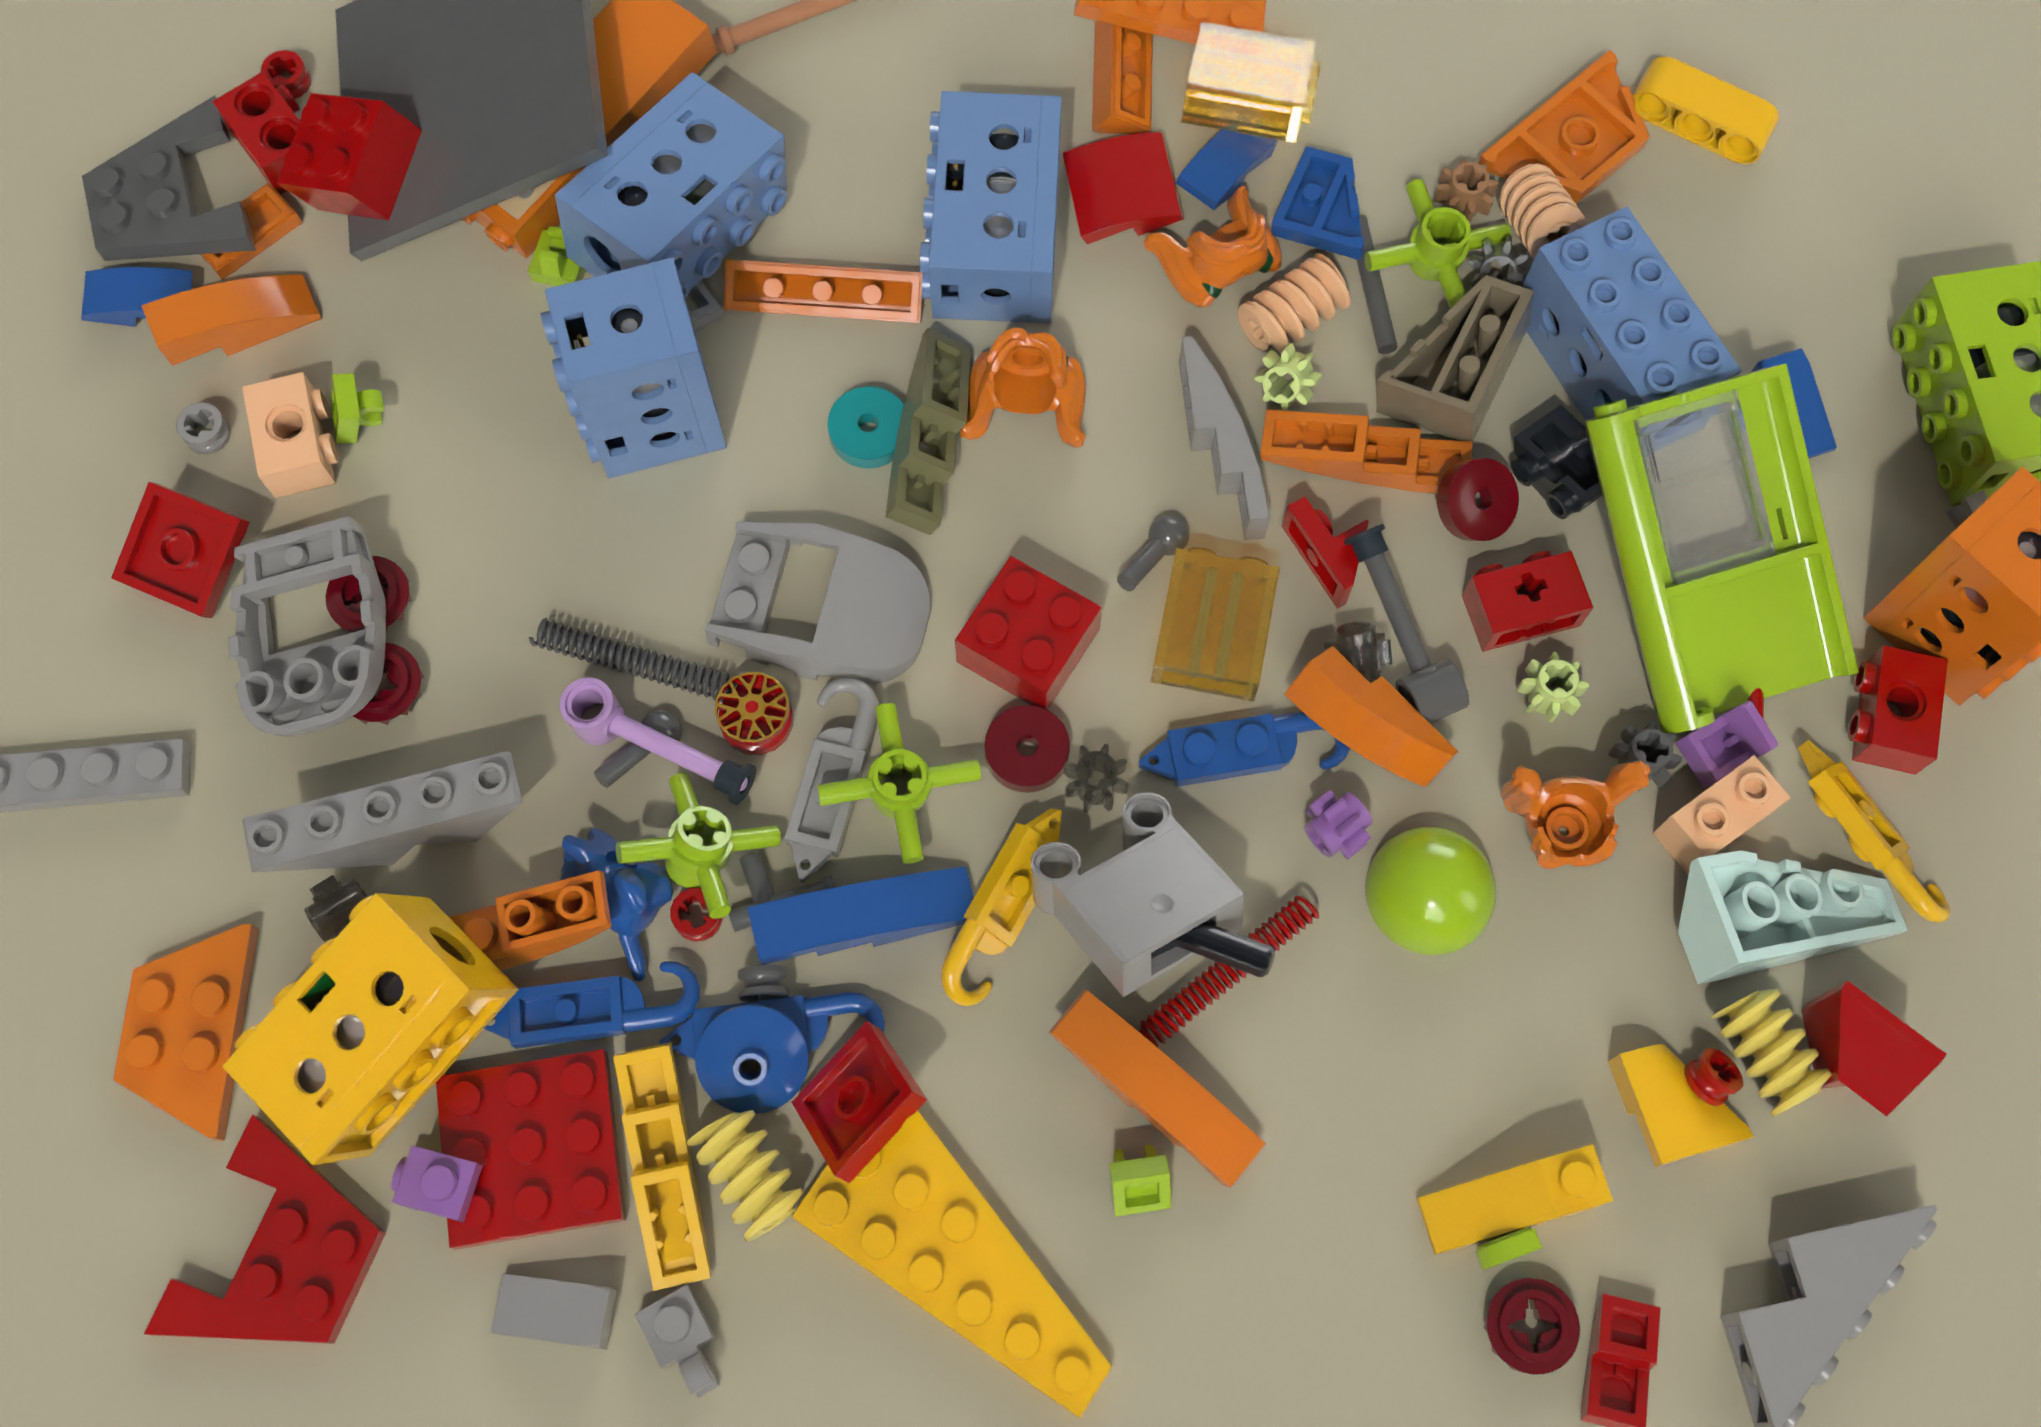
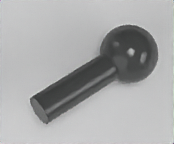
M1163 515L1151 524L1148 534L1149 542L1117 576V582L1124 590L1133 591L1164 555H1176L1185 549L1189 541V529L1181 518L1175 515Z
M656 710L650 712L641 722L677 741L681 739V723L669 711ZM630 742L594 771V775L602 786L608 788L651 752Z

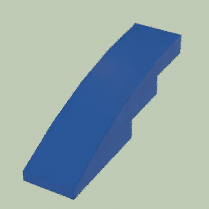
M958 867L860 882L747 907L758 958L761 965L812 952H817V955L821 956L872 943L873 947L963 925L967 920L963 916L974 896L966 867Z

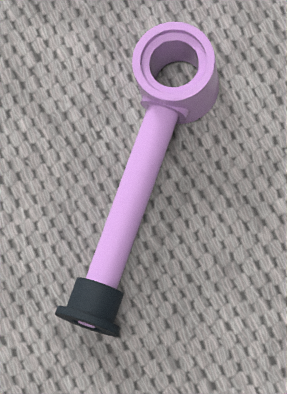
M590 677L578 679L569 684L561 695L559 707L562 717L578 738L587 744L595 746L604 745L619 736L714 782V789L729 795L730 802L735 805L740 804L745 799L753 785L756 776V766L750 763L742 766L729 759L721 762L625 716L624 709L612 691L599 679ZM595 704H603V709L598 716L590 720L582 719L587 708Z

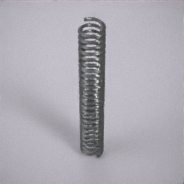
M547 618L542 619L539 624L537 641H534L533 637H529L532 646L538 645L541 649L546 647L548 651L554 649L556 653L562 652L564 656L570 654L571 658L585 659L587 663L593 661L595 665L601 663L603 667L609 665L611 670L617 668L618 672L633 673L634 677L640 675L642 679L648 677L650 681L656 680L658 684L662 682L666 686L672 684L673 688L680 687L682 691L688 689L689 693L696 692L699 696L704 694L705 698L712 696L713 700L716 699L721 687L729 680L728 672L723 673L721 677L720 669L716 670L713 675V669L709 667L705 673L704 664L698 668L697 663L694 662L690 666L688 660L682 663L680 657L674 661L673 656L670 655L666 659L665 653L660 654L658 657L656 650L650 655L649 648L643 651L642 647L638 646L635 649L633 643L627 647L625 641L619 644V641L614 639L611 642L609 636L603 640L602 634L596 637L594 632L588 634L586 629L580 632L579 628L576 627L572 630L571 625H567L564 628L562 622L556 625L555 620L549 623ZM662 670H663V676H662V678L660 679V674H661V672H662ZM670 672H671V678H670V680L668 681V676H669V674H670ZM679 674V681L676 683V678ZM687 676V683L684 685L683 683ZM695 678V684L692 688L691 684ZM702 680H703V686H702V688H701V690H700V689H699V686H700V684H701V682H702ZM710 682H711L710 691L707 692V688H708V686H709V684H710ZM719 684L718 693L715 695V690ZM729 687L726 694H729L732 691L731 687Z

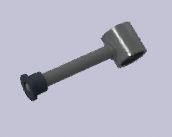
M1381 524L1344 540L1345 545H1352L1359 563L1365 562L1412 672L1396 681V690L1429 723H1432L1469 706L1468 690L1461 673L1449 659L1431 664L1384 552L1388 551V547L1381 533L1385 526Z

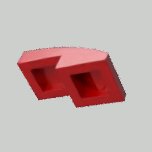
M1604 1293L1599 1297L1587 1360L1580 1421L1605 1427H1646L1650 1370L1657 1365L1661 1307Z

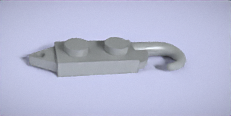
M839 678L831 681L822 689L817 699V704L824 707L835 694L847 692L853 694L858 699L859 708L853 728H829L821 732L814 739L784 837L786 845L791 846L801 883H804L830 857L838 858L855 802L820 806L817 785L862 778L867 762V753L877 722L875 707L879 705L874 690L864 681L856 678ZM804 863L810 864V868L807 870L801 869V866Z

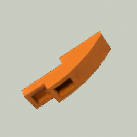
M600 870L496 897V905L449 917L500 970L509 969L557 953L612 927L604 872Z

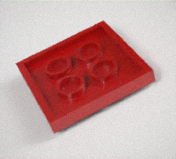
M605 1049L443 1075L436 1082L441 1153L483 1165L464 1222L447 1218L450 1249L458 1250L626 1221L608 1052Z

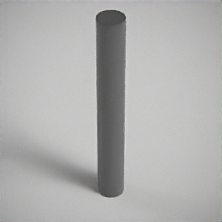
M1359 215L1361 234L1364 241V255L1361 261L1357 260V265L1378 353L1389 354L1397 350L1398 346L1380 270L1369 272L1365 265V253L1373 251L1374 245L1367 217Z

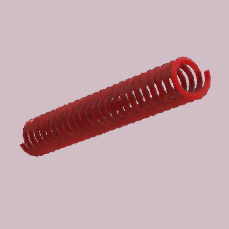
M1295 896L1294 901H1288L1287 907H1281V912H1275L1274 917H1268L1267 923L1262 922L1261 928H1255L1254 933L1248 934V938H1254L1256 941L1266 945L1269 944L1275 951H1279L1280 946L1278 942L1286 946V939L1284 937L1288 940H1293L1292 933L1299 935V928L1306 930V923L1313 924L1312 917L1319 919V912L1306 898ZM1298 900L1312 911L1311 915L1299 904ZM1292 906H1294V907L1296 908V910H1297V912H1298L1299 914H1297V913L1293 910ZM1285 911H1287L1290 914L1292 919H1290L1286 915ZM1279 917L1283 919L1285 924L1280 921ZM1272 922H1274L1277 925L1279 930H1277L1273 926ZM1265 927L1271 931L1274 938L1267 932ZM1259 933L1264 936L1268 944L1260 937ZM1215 961L1214 966H1208V971L1201 972V977L1195 976L1194 982H1188V988L1182 987L1181 993L1174 994V999L1168 998L1167 1004H1161V1010L1155 1009L1154 1015H1147V1021L1141 1020L1139 1032L1159 1048V1044L1150 1035L1147 1028L1153 1032L1160 1043L1165 1044L1166 1039L1155 1027L1153 1021L1168 1038H1172V1032L1162 1022L1160 1016L1166 1020L1171 1029L1176 1033H1179V1027L1169 1017L1167 1011L1173 1015L1181 1027H1186L1185 1020L1175 1010L1173 1004L1180 1010L1187 1021L1192 1022V1015L1182 1005L1180 999L1185 1002L1195 1016H1199V1010L1189 1000L1187 994L1192 997L1201 1010L1206 1011L1205 1003L1194 992L1193 988L1199 992L1208 1005H1213L1212 998L1201 987L1199 982L1206 987L1214 999L1219 1000V993L1208 982L1206 976L1211 979L1220 993L1226 994V988L1215 977L1213 971L1218 974L1219 978L1229 989H1233V983L1220 969V966L1225 969L1228 976L1235 983H1240V978L1235 971L1242 978H1246L1247 973L1238 969L1234 971L1230 966Z

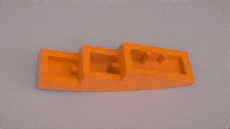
M1266 409L1260 459L1308 473L1361 484L1437 494L1439 484L1448 469L1459 461L1472 459L1473 442L1421 438V429L1369 426V416Z
M1083 990L1049 1030L1048 1033L1121 1101L1127 1106L1135 1108L1175 1146L1181 1147L1188 1152L1222 1185L1231 1188L1266 1144L1177 1063L1088 990Z

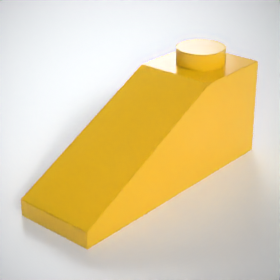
M1591 1144L1418 1197L1416 1201L1433 1253L1437 1255L1516 1232L1527 1227H1533L1595 1209L1613 1202V1198L1594 1145Z

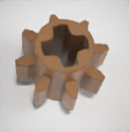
M1461 159L1460 164L1454 171L1446 167L1442 169L1438 180L1439 186H1437L1433 201L1443 203V207L1458 210L1471 223L1472 218L1477 212L1486 216L1489 214L1494 202L1492 197H1494L1498 187V181L1489 180L1486 164L1480 165Z

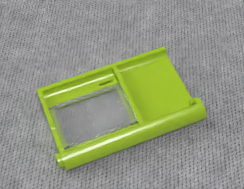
M1787 363L1756 370L1629 408L1627 407L1626 399L1594 407L1595 418L1584 422L1660 730L1663 733H1679L1707 726L1715 721V713L1735 708L1746 702L1756 688H1760L1764 698L1829 678L1859 673Z

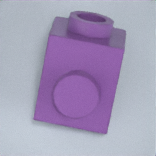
M1751 701L1742 703L1715 719L1713 723L1701 727L1675 742L1704 789L1721 780L1753 755L1758 758L1778 746L1776 738Z
M411 1145L408 1157L401 1158L392 1177L391 1188L395 1191L392 1203L464 1222L483 1165Z

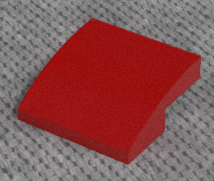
M1162 132L1139 133L1109 138L1062 153L1080 236L1087 245L1131 228L1134 229L1138 236L1184 220Z

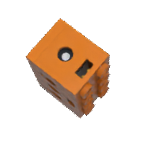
M2023 466L1863 618L1895 648L1948 659L1945 694L1958 706L1975 693L1984 700L2004 681H2009L2029 662L2032 663L2041 656V482ZM1920 628H1925L1932 638L1941 643V646L1927 640L1921 634Z

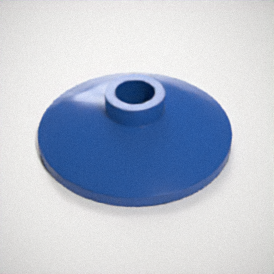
M759 1004L735 1006L716 1016L702 1032L695 1054L696 1072L703 1089L719 1105L738 1113L753 1110L755 1114H762L775 1110L789 1102L801 1088L806 1078L809 1064L807 1043L796 1023L781 1011ZM745 1059H755L760 1063L761 1070L755 1074H748L741 1069L740 1063Z

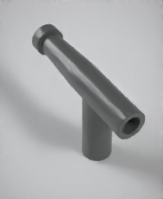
M752 852L742 856L739 860L754 903L731 910L728 915L734 932L751 927L747 907L835 888L836 886L832 875L824 877L823 881L774 895L760 852Z

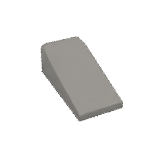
M503 1273L491 1333L607 1350L618 1290L610 1287Z

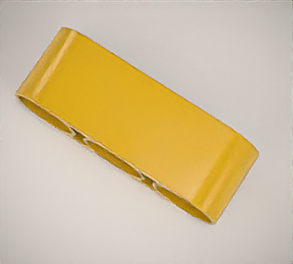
M1671 57L1655 58L1648 66L1633 93L1635 100L1634 109L1644 121L1739 164L1755 163L1760 158L1780 118L1778 110L1770 102Z

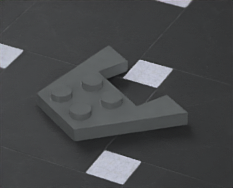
M215 95L82 176L95 249L104 261L256 250L248 215L239 201L199 215L196 213L184 156L230 141L227 125L212 102L217 99Z

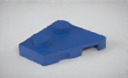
M1306 146L1271 223V233L1273 236L1361 261L1364 255V241L1360 227L1358 196L1355 190L1353 159Z

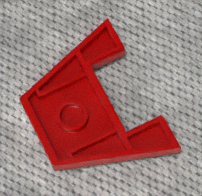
M252 1114L226 1168L276 1188V1191L224 1298L179 1279L171 1278L143 1335L335 1344L386 1232L260 1117Z

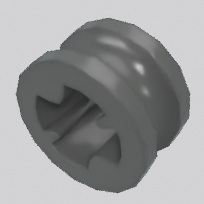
M754 965L739 969L738 979L744 982V988L738 991L739 1000L753 1002L789 997V989L782 985V980L788 976L787 967L782 965Z

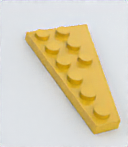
M918 1110L906 1119L902 1128L850 1184L835 1177L827 1164L792 1215L795 1221L1079 1419L1112 1368Z

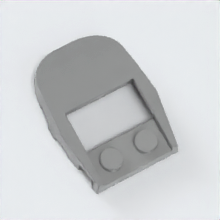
M350 516L234 547V558L244 562L243 584L231 589L230 609L237 612L236 635L228 637L229 658L238 662L241 680L236 684L242 711L245 713L248 721L263 732L291 737L332 727L358 713L369 703L380 686L386 643V600L363 527ZM352 574L359 580L362 601L360 602L361 621L364 624V630L274 653L268 597Z
M737 522L735 540L710 624L707 623L705 630L710 645L719 648L721 640L744 648L748 659L767 666L769 663L795 671V675L798 677L816 681L818 676L856 678L864 681L866 684H876L897 678L913 665L923 645L932 601L930 590L922 573L908 557L874 541L817 523ZM805 543L838 550L813 642L766 633L790 545L802 546Z

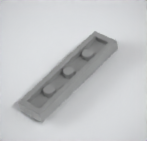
M183 738L0 755V813L188 796L190 791L191 745Z

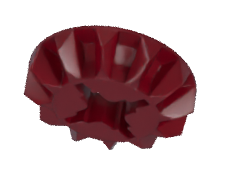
M372 556L386 600L387 633L388 626L396 620H404V610L407 603L412 601L409 588L410 581L395 562L381 556ZM353 574L330 580L326 589L325 601L331 618L344 631L356 632L364 630L365 627L361 621L360 603L357 604V602L362 600L359 580Z
M385 643L383 675L386 673L388 680L397 689L381 690L378 697L374 698L373 696L363 709L353 715V717L364 724L380 722L388 725L391 719L399 715H408L409 707L415 699L421 698L420 686L421 679L424 676L412 654L399 645Z
M1537 1278L1518 1279L1503 1285L1488 1303L1487 1319L1484 1328L1488 1334L1492 1352L1498 1355L1510 1369L1531 1375L1551 1373L1564 1366L1576 1351L1580 1338L1579 1317L1569 1297L1554 1284ZM1528 1300L1530 1302V1310H1533L1536 1320L1545 1321V1324L1555 1325V1329H1547L1546 1332L1536 1335V1344H1533L1534 1353L1526 1333L1517 1332V1329H1509V1324H1515L1516 1321L1526 1318V1309H1529Z

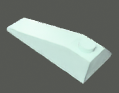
M1740 850L1699 857L1691 861L1678 934L1697 984H1703L1754 973L1898 935L1908 931V928L1887 879L1838 869H1831L1827 872L1801 868V862L1784 859L1776 863L1758 859L1757 853Z

